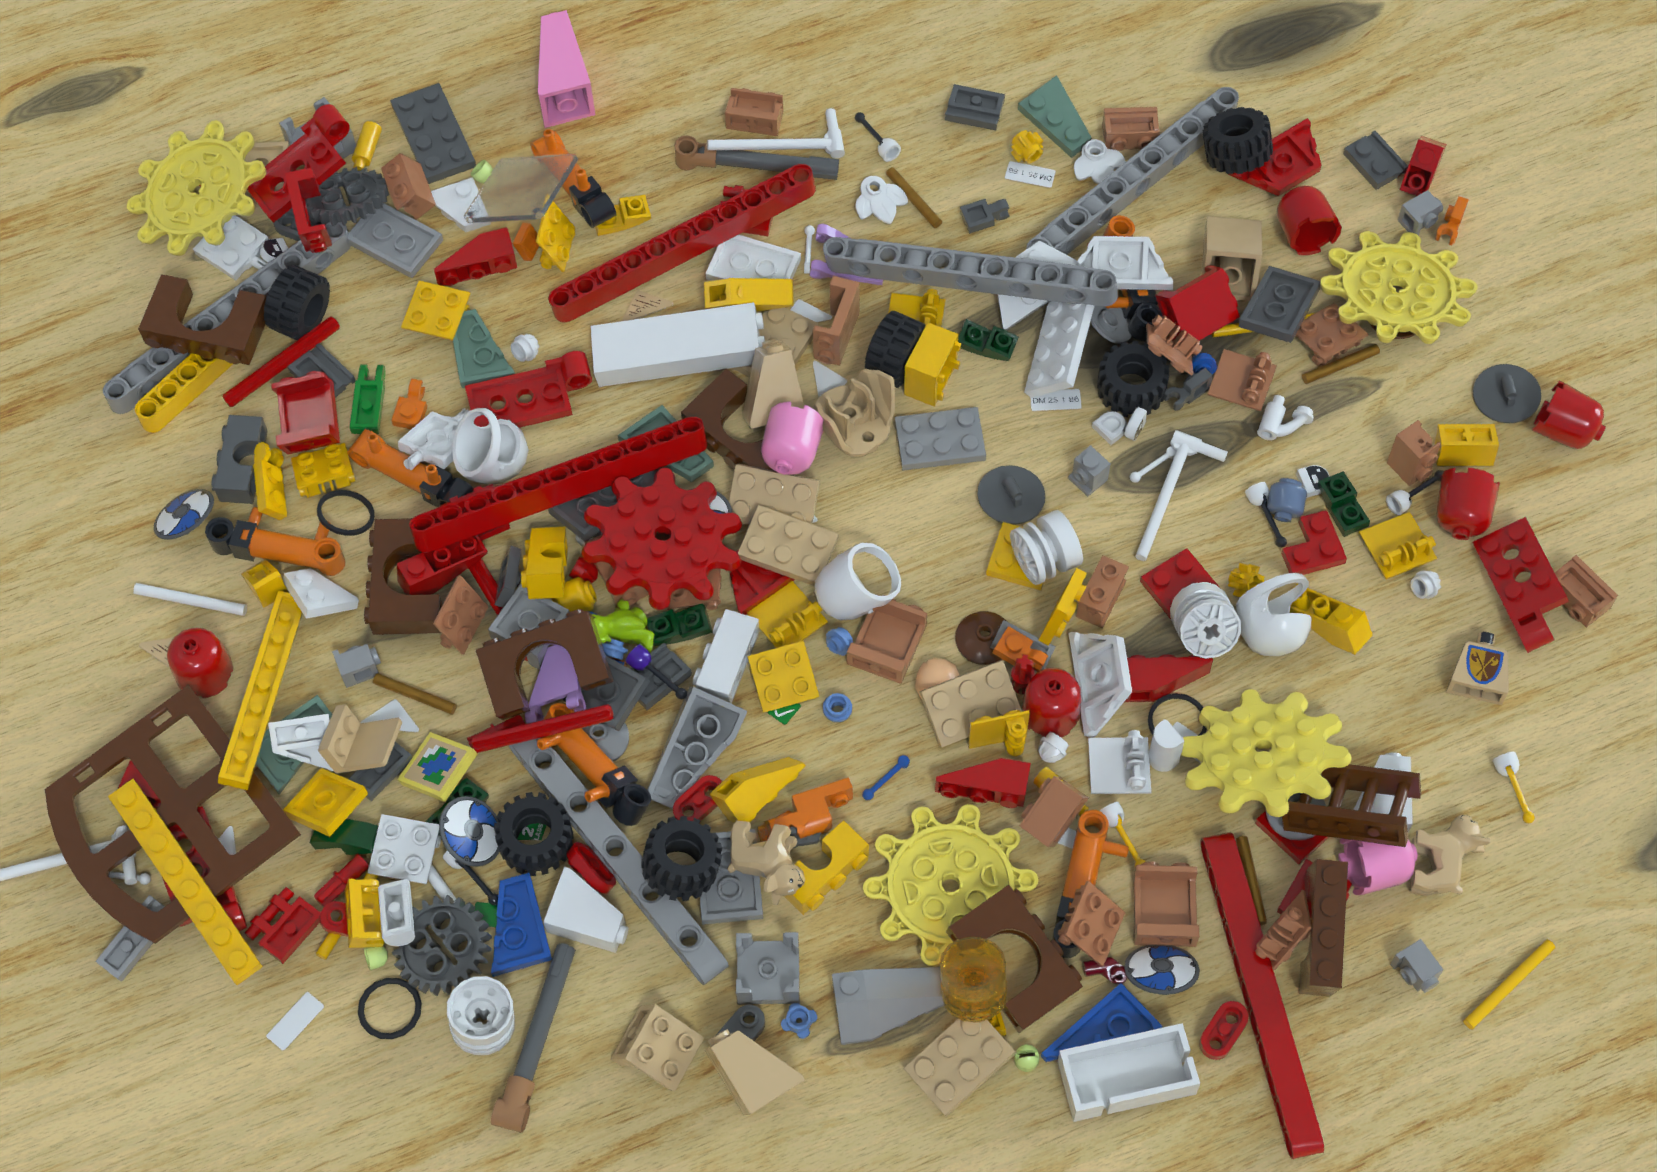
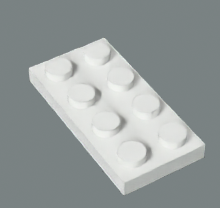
M1048 302L1024 391L1029 397L1033 398L1074 387L1095 305Z

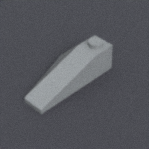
M689 687L687 696L678 711L647 790L651 794V800L673 808L675 801L696 783L708 767L717 760V757L735 740L747 711L700 689Z
M955 967L866 969L832 974V986L841 1045L873 1041L895 1027L899 1028L924 1013L928 1014L960 998Z

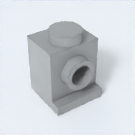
M1427 190L1402 205L1398 222L1407 232H1412L1419 236L1422 228H1430L1436 223L1438 214L1443 211V205L1438 198L1434 197Z
M1090 445L1074 458L1073 472L1068 476V479L1088 497L1108 481L1111 463Z
M365 644L363 646H353L339 654L338 649L332 651L346 688L372 679L378 673L376 665L381 664L375 647L369 649L368 644Z
M1421 939L1397 953L1390 964L1393 969L1400 967V973L1408 985H1413L1417 992L1422 989L1424 993L1439 984L1438 978L1444 970Z

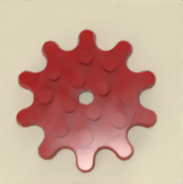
M669 468L659 469L654 476L653 485L648 487H638L627 477L621 476L615 479L612 484V492L617 498L615 505L604 507L594 504L590 505L584 512L586 523L597 527L601 531L602 536L600 539L589 542L583 547L581 551L582 558L588 563L606 562L612 566L614 572L606 582V589L612 595H623L629 588L640 586L647 590L649 604L657 610H663L670 605L671 594L677 589L690 591L696 599L708 600L714 594V588L708 580L709 572L717 568L735 571L741 565L739 554L724 546L722 541L725 536L740 531L742 521L736 513L720 514L710 508L711 502L717 495V490L711 482L705 481L692 490H684L676 486L675 475ZM658 531L659 533L670 534V538L662 541L658 540L655 535Z

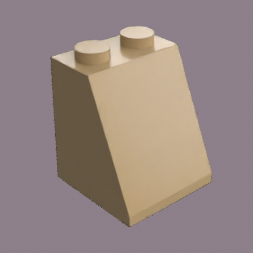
M1207 216L1201 275L1206 273L1204 268L1208 265L1223 268L1229 277L1228 284L1236 300L1250 301L1258 286L1262 261L1261 221Z
M778 339L762 342V347L755 348L742 412L743 419L751 429L765 426L771 408L779 403L791 402V407L804 408L792 351L783 341L779 342Z
M726 1029L708 1040L711 1046L706 1048L705 1052L743 1115L754 1113L805 1081L802 1074L738 1030L730 1033Z

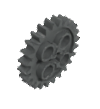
M354 167L351 171H347V168H344L340 173L336 171L319 185L321 196L308 198L305 201L309 218L313 219V223L321 221V224L326 225L331 222V225L335 226L338 222H342V225L345 226L347 221L351 220L353 223H357V218L359 217L367 219L366 214H376L375 208H383L382 203L387 202L386 197L389 196L386 181L382 178L381 173L376 174L375 170L368 172L367 168L358 171L357 167ZM339 187L344 188L350 206H346Z
M446 895L442 903L441 899L434 896L433 905L422 900V910L419 911L417 908L412 907L415 939L407 945L399 946L400 948L394 950L392 955L399 959L394 965L399 970H403L400 976L405 980L409 979L408 984L413 988L419 986L418 989L424 994L430 988V992L435 996H438L442 988L444 993L450 995L451 986L454 985L456 988L463 980L471 978L470 975L473 972L479 975L482 974L477 966L479 963H488V960L482 955L485 952L492 951V948L484 943L492 939V936L488 932H484L489 927V924L482 920L484 915L479 910L475 911L476 907L470 902L465 905V901L460 897L454 902L453 898ZM446 919H450L448 927L441 930V924ZM428 925H431L435 934L443 940L445 947L457 959V965H453L450 958L441 950V946L426 930ZM426 939L423 948L417 950L419 941ZM464 941H468L467 947L463 951L458 952L459 945ZM443 961L442 968L434 972V966L438 962Z

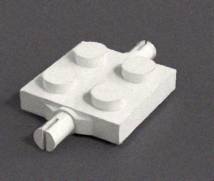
M236 215L232 216L224 224L225 239L222 244L218 246L211 245L203 237L193 248L197 256L235 281L245 270L252 266L260 270L268 264L260 258L261 247L264 241L269 239L268 236Z
M464 408L455 417L443 416L433 411L398 441L399 450L411 455L404 460V466L407 469L413 470L416 465L425 461L445 469L452 463L454 434L460 420L469 410Z

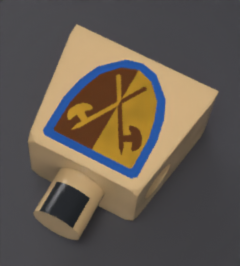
M1480 632L1478 633L1476 643L1471 641L1465 642L1446 693L1498 705L1503 704L1509 691L1508 652L1505 649L1494 647L1496 638L1494 634Z

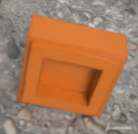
M523 222L512 244L524 261H532L539 248V245L536 243L538 233L531 223Z

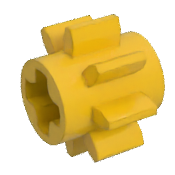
M1021 131L1012 139L1011 148L1013 151L1011 154L1018 162L1023 160L1024 163H1033L1043 154L1042 143L1044 140L1037 132L1032 134L1031 131Z
M1239 563V568H1235L1230 572L1228 586L1235 589L1233 596L1240 598L1248 590L1264 582L1265 577L1258 573L1259 566Z

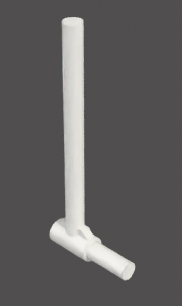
M832 108L825 111L828 132L824 135V138L707 140L708 151L825 149L835 159L845 155L841 130L838 128L835 109Z
M1175 430L1170 444L1176 451V454L1135 557L1138 560L1146 561L1187 455L1191 456L1198 452L1224 462L1228 451L1202 442V439Z
M127 825L118 827L111 836L112 840L90 845L91 852L93 854L98 853L127 832L129 827ZM60 853L0 869V881L67 864L63 854ZM136 853L122 862L124 881L127 885L137 883L134 860Z

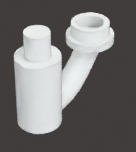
M1275 395L1273 401L1266 405L1257 434L1265 440H1275L1276 437L1289 435L1303 424L1312 423L1314 418L1312 409L1306 406H1298L1292 414L1293 420L1282 425L1281 423L1286 408L1283 406L1285 399L1280 395Z

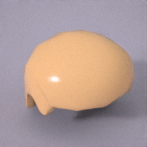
M932 658L923 662L916 675L915 689L920 696L919 691L960 676L956 665L942 658Z

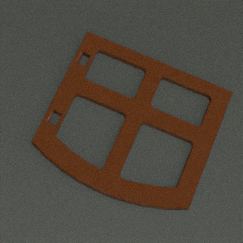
M189 685L45 789L47 810L54 836L65 861L76 879L91 898L111 917L135 934L154 944L190 917L177 898L160 911L153 912L130 897L110 879L109 873L139 851L142 846L129 829L101 851L93 854L84 836L74 801L75 796L124 760L130 759L160 799L161 805L156 811L166 826L170 828L173 825H179L209 866L210 872L203 879L216 898L301 835L253 771L248 790H245V792L269 822V829L236 854L230 855L199 814L198 807L227 786L218 784V776L230 739ZM166 711H169L172 717L157 727L153 721ZM185 716H189L219 755L220 762L188 787L180 788L150 747V742ZM91 767L95 773L80 783L76 777Z

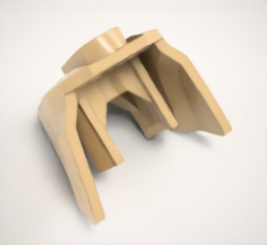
M864 369L856 379L853 377L850 380V385L830 389L823 393L815 402L813 409L824 420L822 425L823 431L843 453L851 457H863L875 452L878 446L888 440L891 420L895 413V386L892 376L880 370ZM863 436L865 439L871 440V442L863 441Z

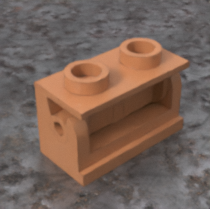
M731 88V96L725 110L726 129L778 136L784 112L783 95L773 92L751 91L745 88Z
M1157 107L1104 108L1102 128L1104 144L1107 149L1117 151L1125 149L1142 150L1158 137L1160 130Z
M399 153L381 168L396 210L403 207L405 212L411 214L417 220L436 205L420 163Z
M1419 420L1396 435L1387 460V464L1408 486L1417 481L1423 482L1432 474V467L1438 459L1437 454L1441 446L1440 442L1432 446V438L1421 427L1422 423Z
M1102 555L1078 602L1076 617L1103 629L1127 580L1124 577L1129 566Z
M1577 555L1555 572L1569 602L1563 605L1569 610L1571 617L1581 622L1586 628L1610 610L1618 597Z
M1053 776L1052 779L1047 778L1038 790V793L1041 794L1035 804L1031 802L1025 808L1021 815L1023 821L1019 825L1047 847H1055L1089 799L1088 796L1065 780L1061 781L1063 778L1059 776Z

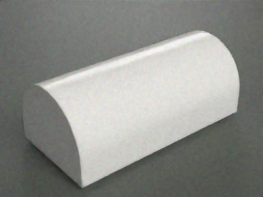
M1165 719L1155 727L1149 750L1150 765L1155 770L1161 772L1170 771L1179 764L1184 745L1183 737Z
M406 878L379 885L378 895L382 939L391 946H404L411 943L415 939L409 880Z

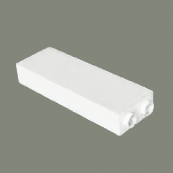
M753 302L591 326L593 369L598 386L602 387L750 366L753 363L755 348L762 347V342L765 341L764 336L759 334V329H764L762 312H756Z

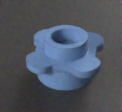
M792 1003L789 1006L786 1018L781 1021V1027L784 1031L796 1033L801 1039L807 1038L810 1034L809 1028L812 1023L817 1021V1014L814 1010H808L799 1003ZM798 1018H801L802 1022L797 1023L796 1020Z

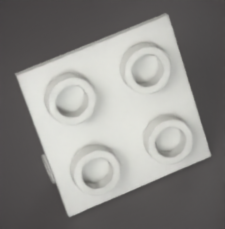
M1132 730L1128 732L1127 737L1088 738L1091 794H1151L1148 737L1141 736L1140 731Z
M381 814L368 874L400 880L407 878L411 882L427 884L435 848H439L441 844V836H438L439 824Z

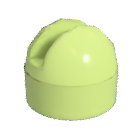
M482 160L474 167L471 176L480 183H489L494 176V169L486 160Z
M384 946L364 948L369 970L380 968L386 963L388 952Z
M1025 1044L1016 1050L1014 1062L1021 1071L1030 1072L1039 1064L1040 1055L1034 1046ZM1033 1053L1035 1055L1022 1058L1019 1057V1054Z

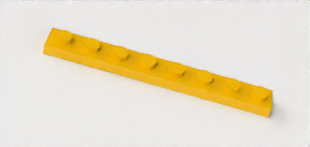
M280 590L277 592L221 766L218 784L248 790L303 614L288 592Z
M132 779L110 794L108 798L233 982L239 985L260 970L263 965L138 783Z

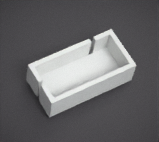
M1183 1023L1060 1050L1057 1062L1073 1122L1101 1116L1105 1108L1107 1114L1196 1095L1200 1081L1193 1057H1188L1191 1050Z

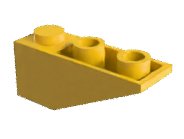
M727 278L704 282L705 309L753 302L756 312L794 306L793 280Z
M1309 588L1291 604L1290 613L1310 615L1312 618L1311 629L1331 645L1354 655L1373 636L1365 611Z
M786 757L732 773L709 795L729 821L734 823L736 821L751 822L756 817L757 812L767 803L773 801L782 788L794 781L806 765L803 762Z

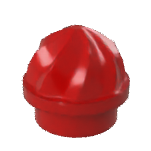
M579 557L569 577L573 579L580 577L584 581L593 583L598 578V570L594 563H588L582 557Z

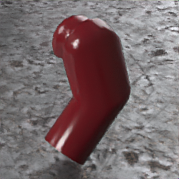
M1107 957L1104 966H1100L1094 960L1082 962L1085 977L1101 974L1117 985L1120 983L1124 984L1127 980L1124 966L1111 957Z

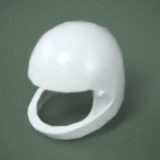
M486 408L470 410L460 420L452 444L453 461L457 471L471 481L493 485L507 482L518 475L526 463L529 450L520 428L510 420H497L493 412ZM485 415L489 424L485 427L476 426L474 424L475 418Z
M859 543L837 555L835 559L822 569L815 580L814 592L818 605L827 615L840 621L854 620L867 613H873V608L889 603L900 592L901 577L896 564L886 551L872 543ZM867 552L882 560L891 576V590L887 596H878L865 589L863 583L853 570L852 559L855 554Z
M1288 573L1276 576L1251 588L1239 598L1236 604V613L1241 620V635L1253 652L1263 656H1284L1297 651L1306 642L1311 630V616L1303 613H1290L1291 604L1309 586V581L1302 574ZM1290 583H1299L1287 593L1268 601L1269 594L1274 589Z

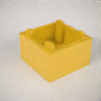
M929 322L927 323L905 364L904 395L934 407L938 400H943V390L953 370H958L960 367V361L957 360L958 352L961 349V343L958 342L959 334Z

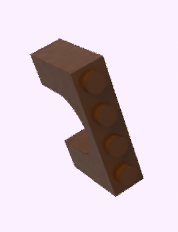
M161 274L138 328L144 343L153 348L173 349L181 354L192 353L206 359L217 358L235 365L239 363L250 365L265 327L264 306L266 295L239 290L228 318L221 325L207 331H195L183 325L184 316L193 297L188 280Z
M725 369L681 411V418H700L704 424L708 444L707 449L712 453L717 452L732 469H735L736 464H743L773 470L764 462L761 446L763 439L751 443L740 442L727 435L723 429L724 423L729 416L745 402L747 384L728 369Z
M412 518L375 519L374 530L369 532L370 547H373V555H369L367 561L368 572L371 573V581L366 582V596L370 600L369 607L364 609L365 624H369L373 635L441 633L433 624L443 605L439 594L404 595L395 592L388 586L389 575L397 563L422 553L416 549L409 523Z
M583 609L574 610L567 613V618L559 621H555V619L545 620L538 624L539 628L530 631L520 629L512 632L510 638L502 641L499 638L491 639L484 642L482 648L476 649L496 717L505 720L530 711L521 682V667L526 656L532 650L542 645H559L568 651L580 687L585 691L614 682L592 614L588 611L583 612Z
M1316 859L1305 872L1304 891L1307 902H1311L1312 928L1307 956L1300 963L1299 994L1330 997L1342 988L1348 862Z
M1007 885L949 926L946 933L963 957L988 939L1000 934H1012L1021 937L1033 948L1038 963L1037 974L1033 983L1001 1007V1010L1017 1032L1021 1033L1079 991L1083 986L1080 983L1082 977L1073 965L1068 966L1061 957L1064 953L1059 944L1054 939L1049 940L1043 932L1045 926L1036 914L1031 915L1024 906L1027 902L1018 889L1013 890L1010 885Z

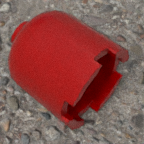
M1312 186L1296 187L1287 192L1279 201L1277 217L1290 247L1298 255L1308 256L1321 252L1320 247L1326 245L1329 241L1331 244L1335 243L1340 236L1342 226L1321 190Z
M1560 380L1557 381L1552 388V391H1554L1550 402L1544 401L1533 423L1535 425L1532 431L1572 449H1582L1588 446L1593 439L1599 441L1606 429V426L1602 424L1604 419L1602 405Z
M1450 468L1445 470L1441 476L1436 512L1437 521L1442 529L1452 534L1453 538L1468 540L1469 537L1483 534L1490 527L1500 482H1494V475L1484 470L1468 468L1467 473H1455L1456 468Z
M204 628L186 629L177 634L168 646V664L181 690L189 685L197 696L209 698L219 694L228 686L227 681L234 667L231 657L213 632Z
M1046 668L1038 671L1029 680L1022 702V712L1029 710L1030 713L1029 730L1032 729L1035 733L1042 735V737H1046L1049 732L1059 737H1064L1076 726L1080 719L1081 689L1076 678L1069 672L1059 668Z

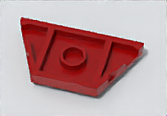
M1307 118L1272 139L1273 154L1270 155L1268 162H1264L1262 167L1255 168L1251 172H1243V174L1233 173L1228 175L1271 194L1280 196L1320 172L1322 164L1320 156L1316 152L1315 138L1311 134L1310 120Z
M741 560V565L737 570L729 571L738 613L744 615L795 580Z

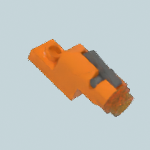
M849 777L792 795L794 812L788 810L775 818L763 821V825L757 826L760 841H767L774 824L788 826L791 830L790 836L796 837L797 844L793 848L819 843L821 834L827 833L832 829V818L828 807L838 808L846 805L849 800L853 799V787Z

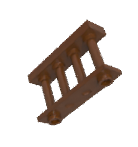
M1351 764L1342 768H1327L1321 773V776L1328 781L1331 788H1334L1328 806L1310 804L1312 797L1301 793L1298 802L1288 801L1289 811L1282 816L1284 831L1406 847L1408 841L1407 817L1402 816L1407 797L1421 799L1420 773ZM1346 790L1364 792L1358 810L1340 808ZM1376 794L1394 796L1389 814L1371 812Z

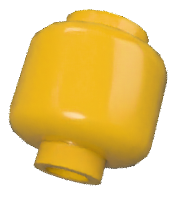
M576 577L565 582L564 598H552V601L568 609L570 612L578 609H583L584 612H591L594 608V603L597 602V596L590 581H584L582 578Z

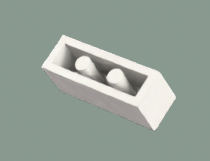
M725 609L722 619L717 618L713 629L715 637L712 644L707 643L703 654L705 662L702 669L697 668L693 678V685H696L697 689L732 704L748 663L747 656L751 655L760 632L759 619Z

